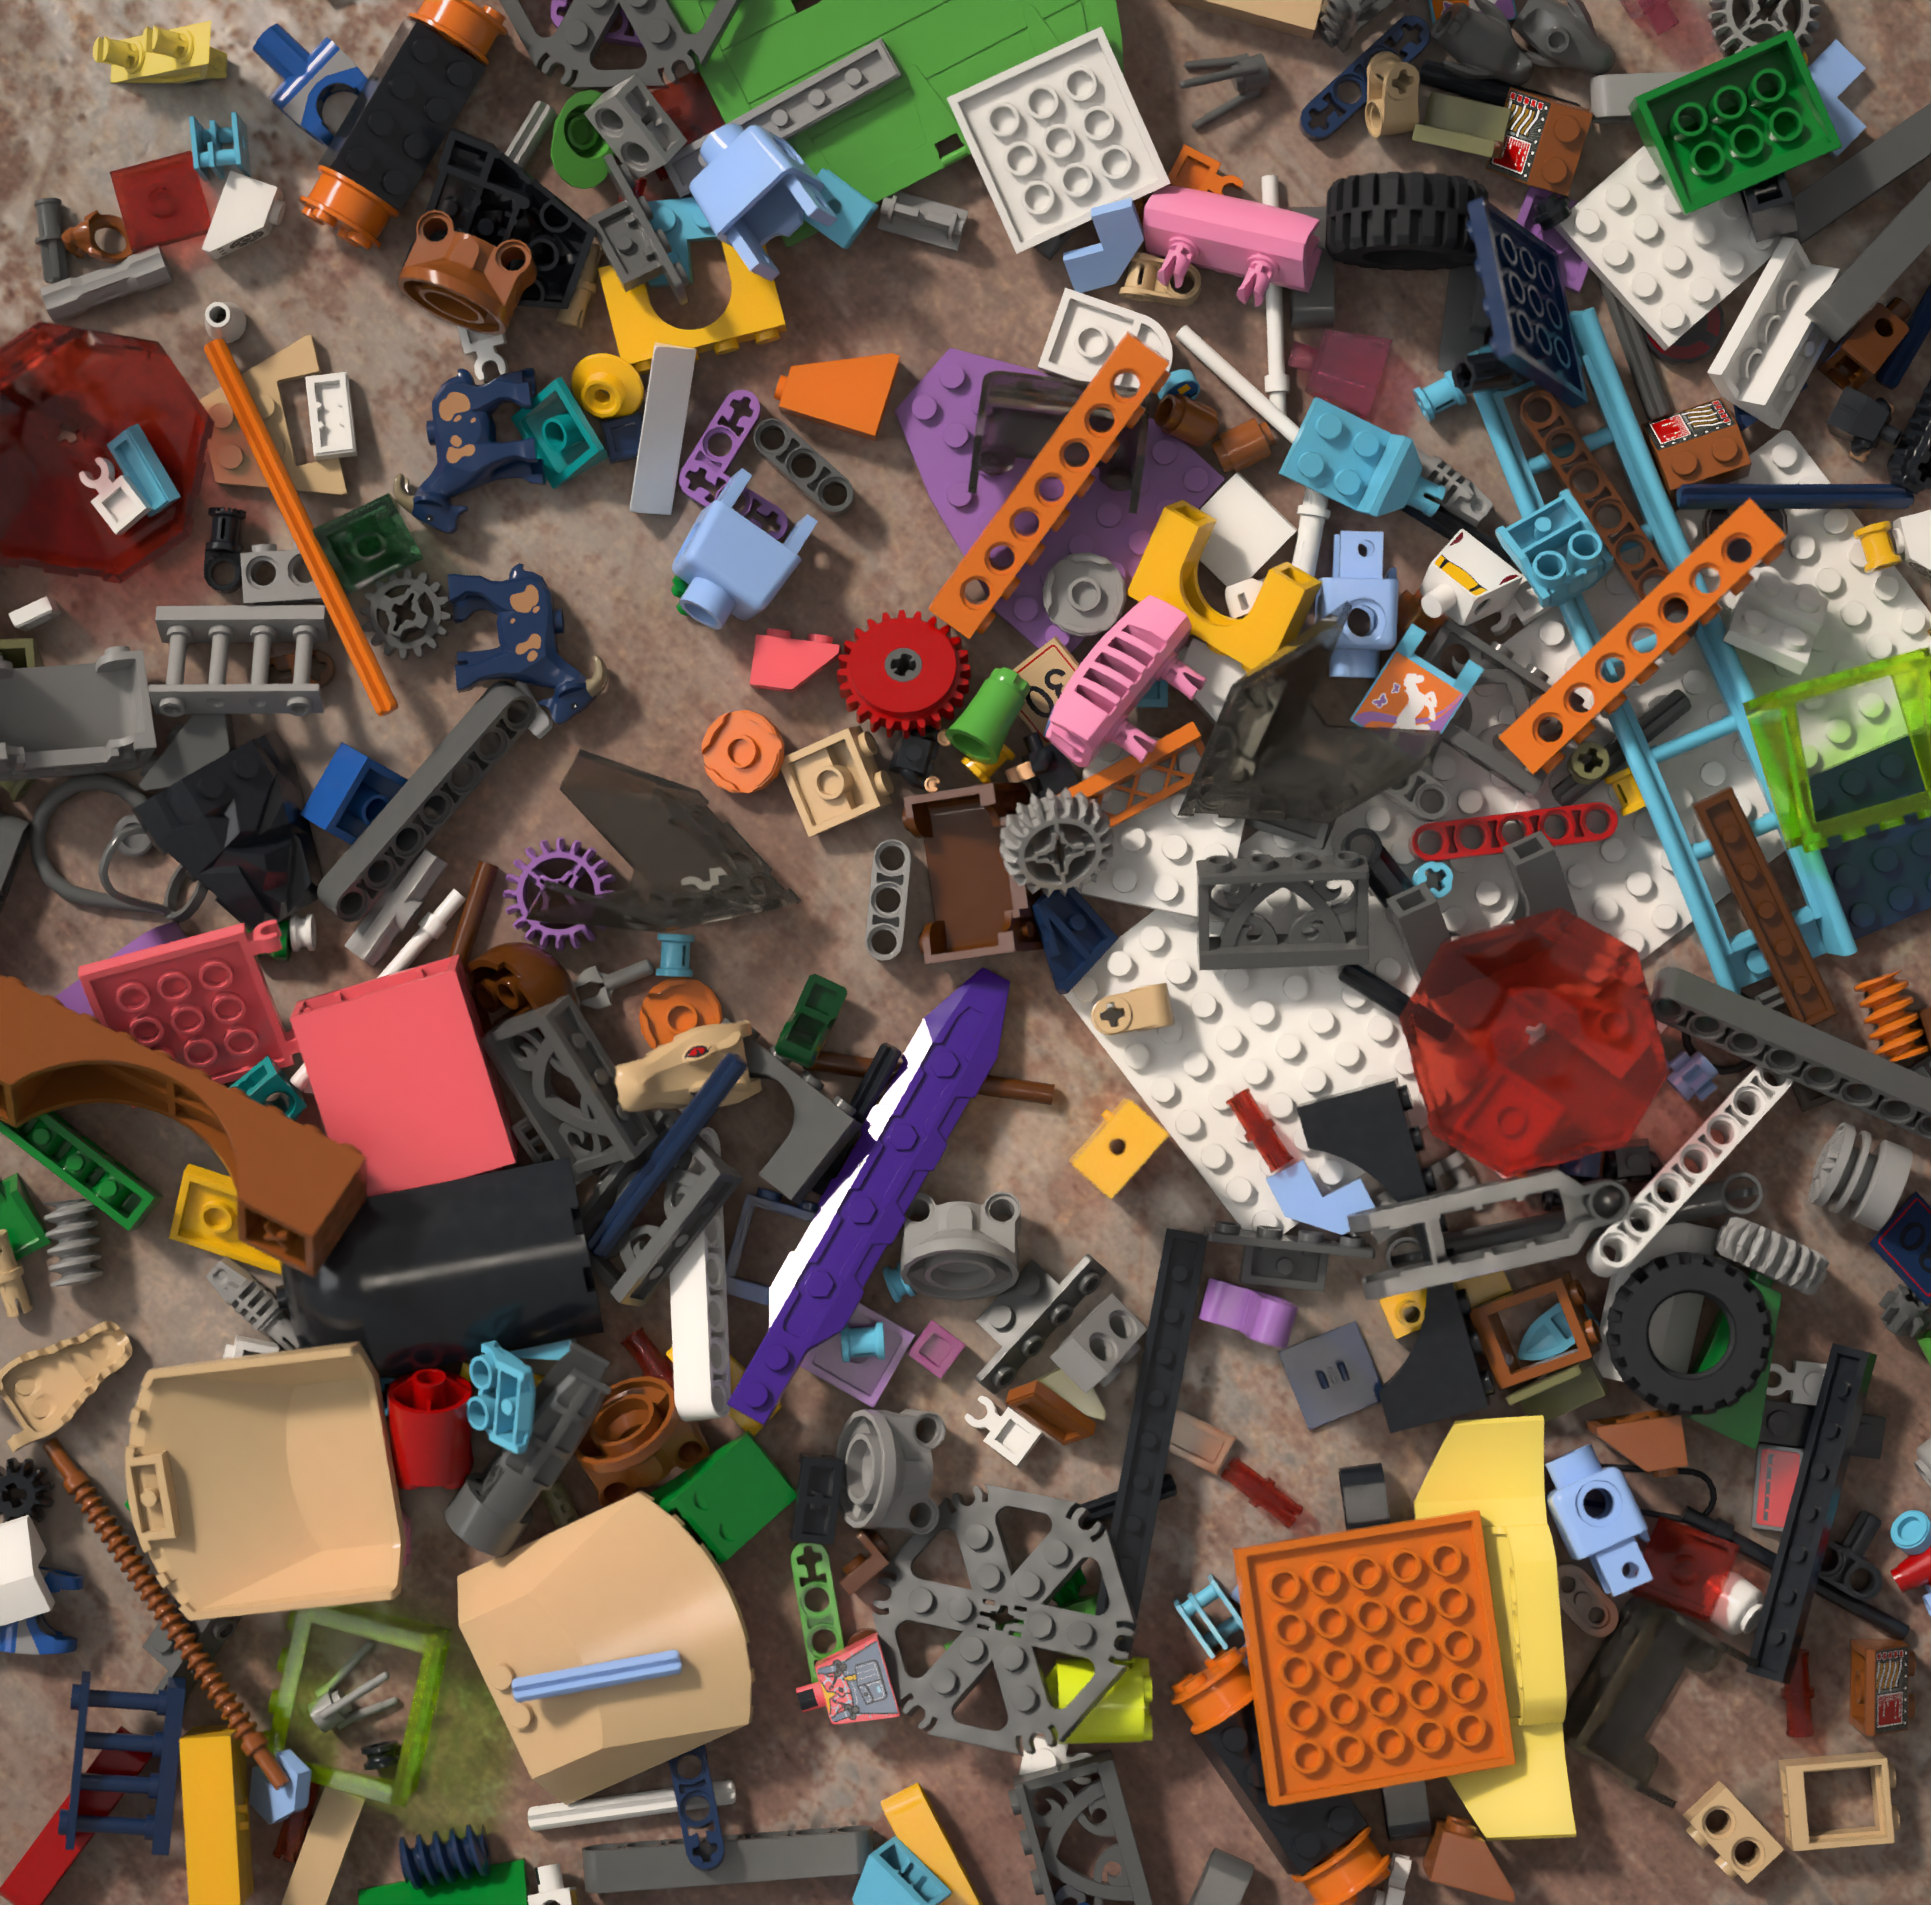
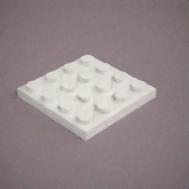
M1102 26L947 97L1016 254L1092 220L1091 208L1132 198L1134 201L1171 184Z
M1645 145L1570 209L1572 214L1567 219L1554 227L1664 351L1769 260L1782 239L1780 235L1756 243L1739 192L1684 216Z
M1151 737L1152 739H1155V740L1161 739V738ZM1114 742L1106 743L1089 766L1084 767L1081 782L1128 757L1130 754ZM1193 746L1178 754L1174 770L1192 774L1205 767ZM1206 748L1218 771L1112 828L1114 833L1112 846L1114 850L1113 857L1107 858V871H1096V883L1089 880L1083 881L1082 892L1077 888L1075 889L1080 895L1197 918L1196 861L1206 860L1214 855H1223L1230 859L1238 858L1258 758ZM1171 759L1159 764V766L1169 768ZM1151 769L1141 774L1137 790L1154 795L1163 789L1167 774ZM1172 776L1169 786L1182 778ZM1134 779L1121 786L1132 788ZM1113 789L1104 794L1100 807L1101 810L1115 815L1126 809L1130 794ZM1135 796L1132 806L1143 801L1145 798ZM1232 884L1216 885L1213 888L1211 897L1220 906L1227 908L1228 901L1224 896L1223 890L1230 893ZM1209 912V921L1224 924L1225 918L1218 917Z

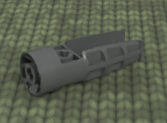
M572 1342L569 1347L570 1351L555 1364L535 1388L533 1428L526 1452L516 1454L501 1446L483 1473L469 1474L464 1485L460 1487L444 1512L447 1524L465 1543L490 1556L503 1557L512 1551L533 1520L534 1514L531 1505L542 1490L548 1491L556 1483L593 1423L605 1396L611 1392L612 1388L601 1382L610 1361Z

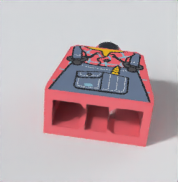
M878 1633L871 1634L816 1662L815 1669L819 1681L796 1688L802 1712L805 1713L826 1706L832 1724L894 1718L900 1716L901 1708L897 1705Z

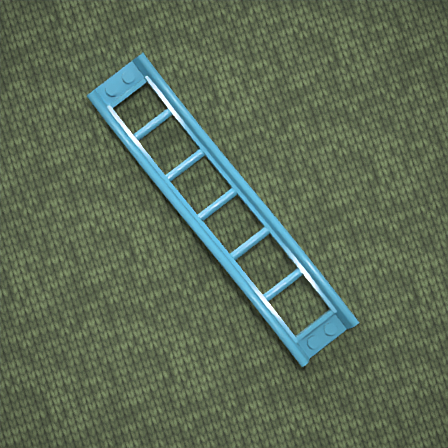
M1592 307L1583 311L1572 310L1569 317L1573 326L1580 365L1583 368L1605 427L1582 437L1590 452L1612 443L1645 523L1640 525V528L1648 540H1652L1658 555L1671 573L1692 552L1645 442L1595 308ZM1491 343L1479 347L1480 349L1468 353V355L1493 352ZM1533 381L1508 391L1492 390L1473 393L1522 518L1545 506L1533 475L1548 470L1550 467L1542 455L1526 459L1503 398L1536 385ZM1570 442L1551 451L1559 458H1566L1574 452V446ZM1636 543L1624 544L1620 548V553L1639 545ZM1700 572L1696 579L1697 587L1703 593H1710ZM1581 593L1560 605L1559 608L1582 658L1601 640V636ZM1718 613L1705 626L1699 622L1694 638L1721 695L1728 715L1723 716L1719 721L1658 746L1655 744L1651 747L1647 743L1628 699L1614 713L1609 715L1606 712V715L1665 850L1716 983L1741 995L1742 987L1771 976L1770 971L1750 929L1727 938L1698 861L1713 856L1714 853L1708 840L1690 844L1657 766L1658 763L1733 732L1738 734L1770 812L1763 814V817L1749 822L1755 837L1776 829L1778 830L1807 906L1792 911L1791 914L1812 958L1825 953L1849 956L1856 953L1858 949L1797 791L1734 646L1723 641L1726 628ZM1653 634L1636 641L1634 646L1639 652L1648 653L1655 648L1657 636ZM1618 658L1607 660L1602 668L1604 678L1611 683L1619 682L1620 679L1615 668L1624 665V663Z

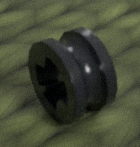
M385 1741L362 1747L361 1754L367 1757V1762L363 1764L364 1770L381 1769L401 1763V1756H397L395 1753L396 1748L399 1747L398 1741Z

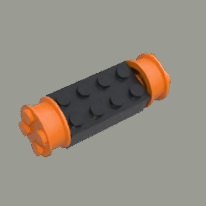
M424 0L417 13L410 12L408 14V20L402 21L319 161L317 170L321 175L308 197L300 196L299 201L304 205L301 211L303 215L323 226L326 224L331 228L337 227L339 231L336 235L356 248L360 246L369 251L371 247L376 249L381 247V243L377 240L390 217L398 218L400 215L398 211H402L488 66L487 53L498 35L506 36L508 32L503 26L506 18L493 8L486 5L480 8L469 0Z
M1233 1647L1228 1651L1223 1648L1214 1653L1216 1657L1212 1660L1208 1657L1204 1661V1664L1207 1666L1205 1669L1194 1676L1190 1672L1171 1685L1174 1691L1170 1698L1171 1704L1181 1705L1193 1723L1190 1728L1191 1735L1286 1873L1292 1875L1291 1877L1295 1883L1302 1882L1315 1900L1313 1905H1353L1358 1900L1356 1894L1367 1885L1370 1887L1378 1885L1391 1874V1871L1388 1869L1392 1860L1390 1855L1387 1853L1381 1854L1368 1836L1371 1831L1370 1826L1347 1794L1279 1806L1268 1805L1249 1664L1245 1658L1247 1656L1246 1647L1239 1649Z

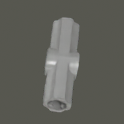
M424 847L372 906L345 944V947L362 960L376 967L398 934L404 932L415 920L424 906L425 902L423 899L448 866V863Z

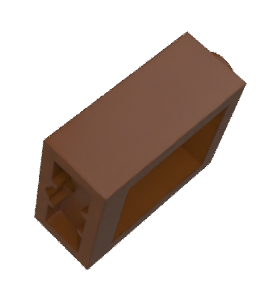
M1570 1271L1505 1293L1474 1306L1472 1313H1469L1474 1328L1478 1329L1484 1353L1499 1390L1592 1358L1601 1349L1599 1343L1602 1342L1600 1329L1594 1319L1589 1320L1583 1306L1586 1303L1584 1289L1578 1279L1573 1280ZM1555 1291L1578 1348L1520 1368L1498 1312Z

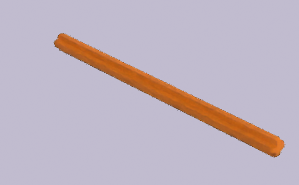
M222 338L215 339L204 346L206 356L375 712L380 717L388 715L398 709V703L226 342Z

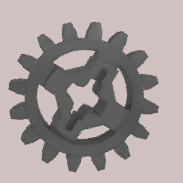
M411 568L405 569L403 578H399L395 571L390 570L388 571L389 582L384 583L376 578L374 583L378 591L375 594L371 592L364 593V596L371 602L370 607L360 608L362 615L370 617V621L362 625V629L365 632L374 631L376 633L370 640L373 646L376 647L383 642L386 643L383 653L389 657L398 649L400 659L407 661L409 652L412 650L420 659L424 658L423 647L428 645L437 650L439 646L435 641V637L437 635L448 637L449 632L442 627V623L453 620V615L443 611V607L451 603L448 596H437L443 586L439 582L428 586L429 575L425 572H422L418 579H414ZM410 587L407 588L404 595L395 598L387 596L398 588ZM426 594L433 605V618L426 615L423 607ZM412 604L411 610L416 614L413 621L406 619L401 624L402 618L397 615L400 608L407 609ZM380 610L387 614L390 622L387 634L380 624ZM419 630L426 632L419 639L403 642L410 633Z

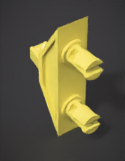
M211 21L170 30L153 25V29L146 27L142 36L123 40H115L104 36V39L98 37L93 46L94 60L97 63L102 62L112 65L111 83L182 84L203 79L219 80L227 76L228 54L210 46Z

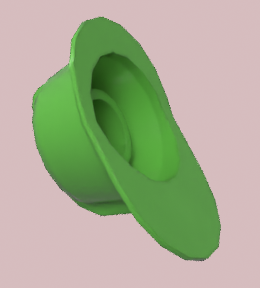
M587 90L576 93L567 100L554 123V136L551 144L553 166L560 178L572 187L580 189L596 187L608 174L603 157L610 153L614 156L612 149L584 114L603 94L602 92Z

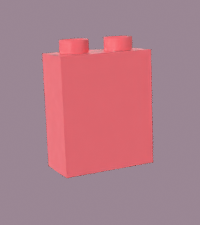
M459 954L297 1001L290 1016V1021L327 1136L340 1144L348 1143L353 1145L366 1156L367 1197L505 1170L504 1166L516 1163L519 1142L511 1129L513 1123L494 1063L480 1042V1039L485 1034Z

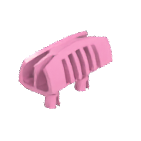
M1170 185L1155 190L1144 207L1143 230L1146 253L1165 259L1157 273V279L1166 286L1174 275L1175 289L1182 286L1184 277L1190 264L1201 269L1205 268L1219 273L1232 274L1236 277H1245L1241 287L1238 288L1237 297L1242 303L1246 304L1254 292L1255 307L1262 304L1270 283L1309 293L1322 254V250L1317 247L1320 239L1313 235L1314 231L1319 227L1320 220L1294 211L1236 197Z
M1151 595L1133 607L1100 639L1076 669L1054 707L1049 719L1051 723L1045 737L1078 767L1089 766L1105 744H1110L1111 742L1116 743L1142 764L1146 759L1147 753L1153 751L1158 741L1152 739L1127 721L1129 714L1156 680H1165L1187 696L1190 701L1195 698L1197 689L1201 690L1207 681L1206 677L1201 676L1177 659L1179 651L1188 641L1192 628L1188 616L1167 602Z

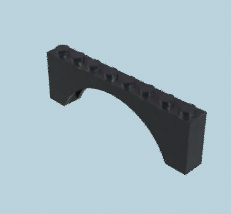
M1398 1077L1304 1102L1296 1107L1309 1149L1327 1152L1357 1165L1382 1184L1397 1202L1429 1196L1431 1192L1437 1191L1431 1166L1423 1167L1419 1151L1425 1150L1419 1125L1412 1127L1407 1112L1414 1109L1407 1084L1400 1086ZM1442 1215L1441 1219H1439L1442 1236L1444 1232L1449 1231L1445 1215ZM1422 1223L1412 1225L1421 1247L1424 1262L1430 1261ZM1445 1244L1447 1257L1457 1255L1454 1247L1447 1249ZM1456 1281L1427 1288L1425 1317L1416 1344L1403 1365L1380 1388L1379 1396L1390 1433L1489 1408L1491 1402L1489 1396L1496 1394L1489 1369L1482 1371L1478 1355L1484 1353L1478 1329L1470 1330L1466 1314L1472 1313L1466 1288L1459 1290Z

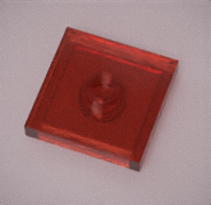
M191 150L110 172L133 254L157 245L161 247L208 233L211 218L198 173L194 170Z
M1660 1516L1643 1554L1653 1580L1630 1589L1629 1593L1710 1623L1739 1554L1740 1545Z

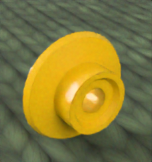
M607 353L589 355L580 360L572 372L571 387L576 400L583 409L595 417L610 420L632 415L642 404L644 386L641 377L630 363L618 356ZM601 389L607 391L609 394L603 393Z

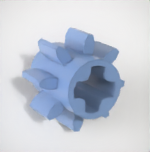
M1697 1050L1691 1056L1685 1051H1681L1667 1064L1673 1072L1666 1080L1686 1102L1694 1095L1700 1101H1704L1717 1089L1711 1080L1719 1073L1700 1051Z

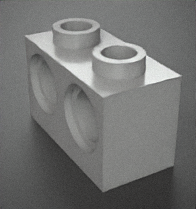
M637 74L605 91L584 113L622 164L625 163L635 180L667 164L687 142V139Z
M293 543V550L277 551L276 544H258L251 546L252 552L240 553L243 603L245 605L323 603L314 581L302 583L298 578V569L305 562L296 543ZM324 548V550H325V552H326V554H327V556H328V558H329V560H330V562H331V554H330V551H328L326 548ZM272 564L276 570L275 579L268 585H259L256 580L257 570L262 565Z
M1111 1293L1084 1318L1050 1358L1086 1394L1098 1382L1103 1387H1106L1121 1372L1122 1369L1117 1365L1120 1361L1123 1365L1126 1364L1141 1349L1137 1341L1146 1332L1147 1328Z

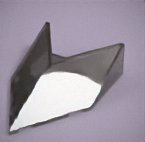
M1346 601L1232 684L1177 816H1194L1195 813L1218 814V818L1285 821L1286 818L1311 819V823H1329L1432 764L1443 736L1439 730L1327 725L1312 704V700L1352 609L1350 603Z
M580 749L564 776L559 790L633 868L630 886L628 889L592 896L546 880L530 907L526 920L664 933L799 904L801 899L790 888L785 890L771 875L773 869L728 821L723 824L707 807L709 801L699 790Z

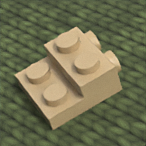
M861 725L842 730L784 756L781 771L808 837L816 836L892 803L889 796L894 791L892 780L885 770L879 771L873 755L878 753L876 741L869 731L863 732Z

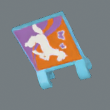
M1411 623L1350 720L1422 765L1484 669L1469 659L1456 679L1450 677L1414 653L1427 632Z

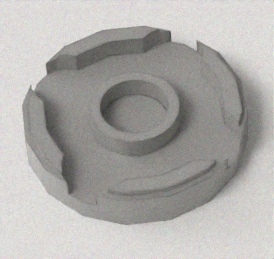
M1090 552L1074 553L1059 561L1047 574L1042 590L1043 606L1050 621L1061 631L1077 637L1096 636L1110 629L1121 617L1126 602L1125 582L1118 569L1105 557Z

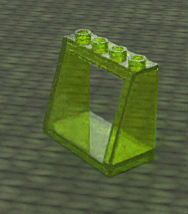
M1929 646L1776 689L1743 703L1787 850L1802 846L1804 853L1829 846L1827 838L1839 834L1842 842L1866 836L1865 827L1877 823L1880 831L1905 824L1903 816L1915 812L1918 820L1931 817V651ZM1892 678L1926 791L1816 823L1796 706Z
M346 1605L335 1608L316 1607L290 1610L286 1630L293 1633L289 1648H282L278 1661L277 1672L283 1673L280 1689H273L269 1701L268 1713L274 1714L271 1731L264 1730V1734L269 1740L267 1747L275 1759L277 1752L284 1751L312 1623L423 1653L395 1781L301 1760L311 1770L310 1782L406 1808L417 1794L453 1629Z

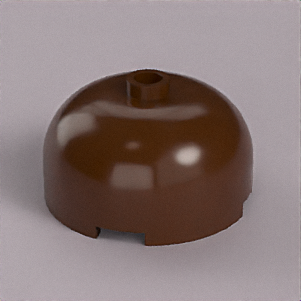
M508 942L497 945L471 961L464 969L469 977L470 990L484 1034L503 1019H510L554 1003L558 998L569 994L581 1012L576 987L565 968L552 955L535 945L523 942ZM503 1006L512 1009L495 1020L492 1025L488 1012L494 1013ZM534 1028V1030L538 1032L543 1037V1039H545V1036L541 1032L540 1028ZM522 1037L525 1043L532 1044L529 1040Z

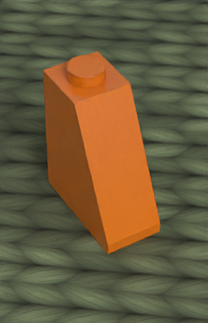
M889 353L791 366L788 377L780 375L774 399L780 401L779 410L781 413L876 441L900 366V355Z

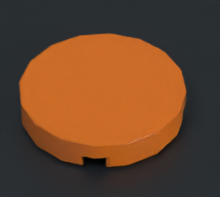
M751 710L728 712L719 716L708 727L702 741L701 754H704L703 760L706 774L718 787L732 793H754L766 788L778 776L784 762V742L779 729L768 717Z
M687 977L669 978L654 986L644 999L639 1014L641 1033L652 1049H656L661 1044L672 1042L674 1036L686 1032L690 1028L720 1024L724 1020L721 1003L713 990L701 981Z

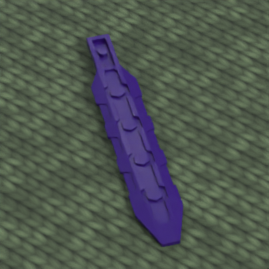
M982 967L923 1018L901 1057L903 1062L879 1105H874L860 1129L861 1136L837 1178H832L818 1202L820 1208L795 1252L789 1253L769 1288V1330L727 1402V1405L766 1426L807 1352L844 1330L864 1295L862 1289L887 1245L893 1244L906 1221L904 1215L928 1173L936 1168L948 1147L946 1144L948 1137L969 1100L975 1098L998 1058L1010 981Z

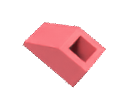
M767 628L766 635L756 634L750 686L758 689L794 693L838 659L841 647L838 644H832L833 637L808 634L807 640L791 639V631Z

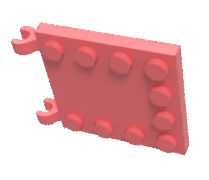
M277 920L265 921L249 933L245 924L241 923L78 967V977L93 1014L101 1025L117 1033L119 1031L126 1032L133 1036L139 1044L153 1051H164L172 1056L177 1063L191 1070L193 1068L200 1069L219 1084L240 1079L266 1056H269L281 1069L295 1065L294 1054L301 1053L293 1028L285 1032L257 958L258 954L273 953L282 949L279 938L282 936Z

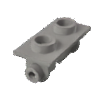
M899 191L889 197H884L877 229L957 252L969 211Z

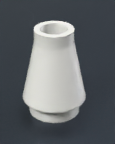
M214 302L207 307L205 311V328L212 339L222 338L226 343H231L243 335L247 321L245 313L238 305L231 302ZM226 312L225 320L216 323L215 320L218 315H223Z

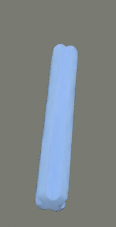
M669 1650L519 1677L512 1681L513 1697L515 1702L520 1703L676 1675L682 1671L681 1658L678 1650Z

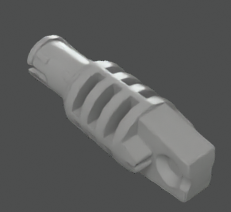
M1415 446L1422 466L1420 475L1446 488L1443 500L1436 498L1434 501L1443 505L1444 509L1477 527L1488 515L1494 504L1472 481L1464 478L1463 474L1455 471L1441 457L1434 455L1430 458Z
M227 1256L213 1267L206 1278L229 1306H232L235 1309L234 1311L244 1317L243 1319L247 1323L249 1322L254 1330H259L260 1332L265 1330L286 1351L295 1350L300 1347L295 1337L291 1320L280 1311L278 1300L273 1297L274 1295L270 1291L268 1292L262 1283L257 1282L251 1273Z

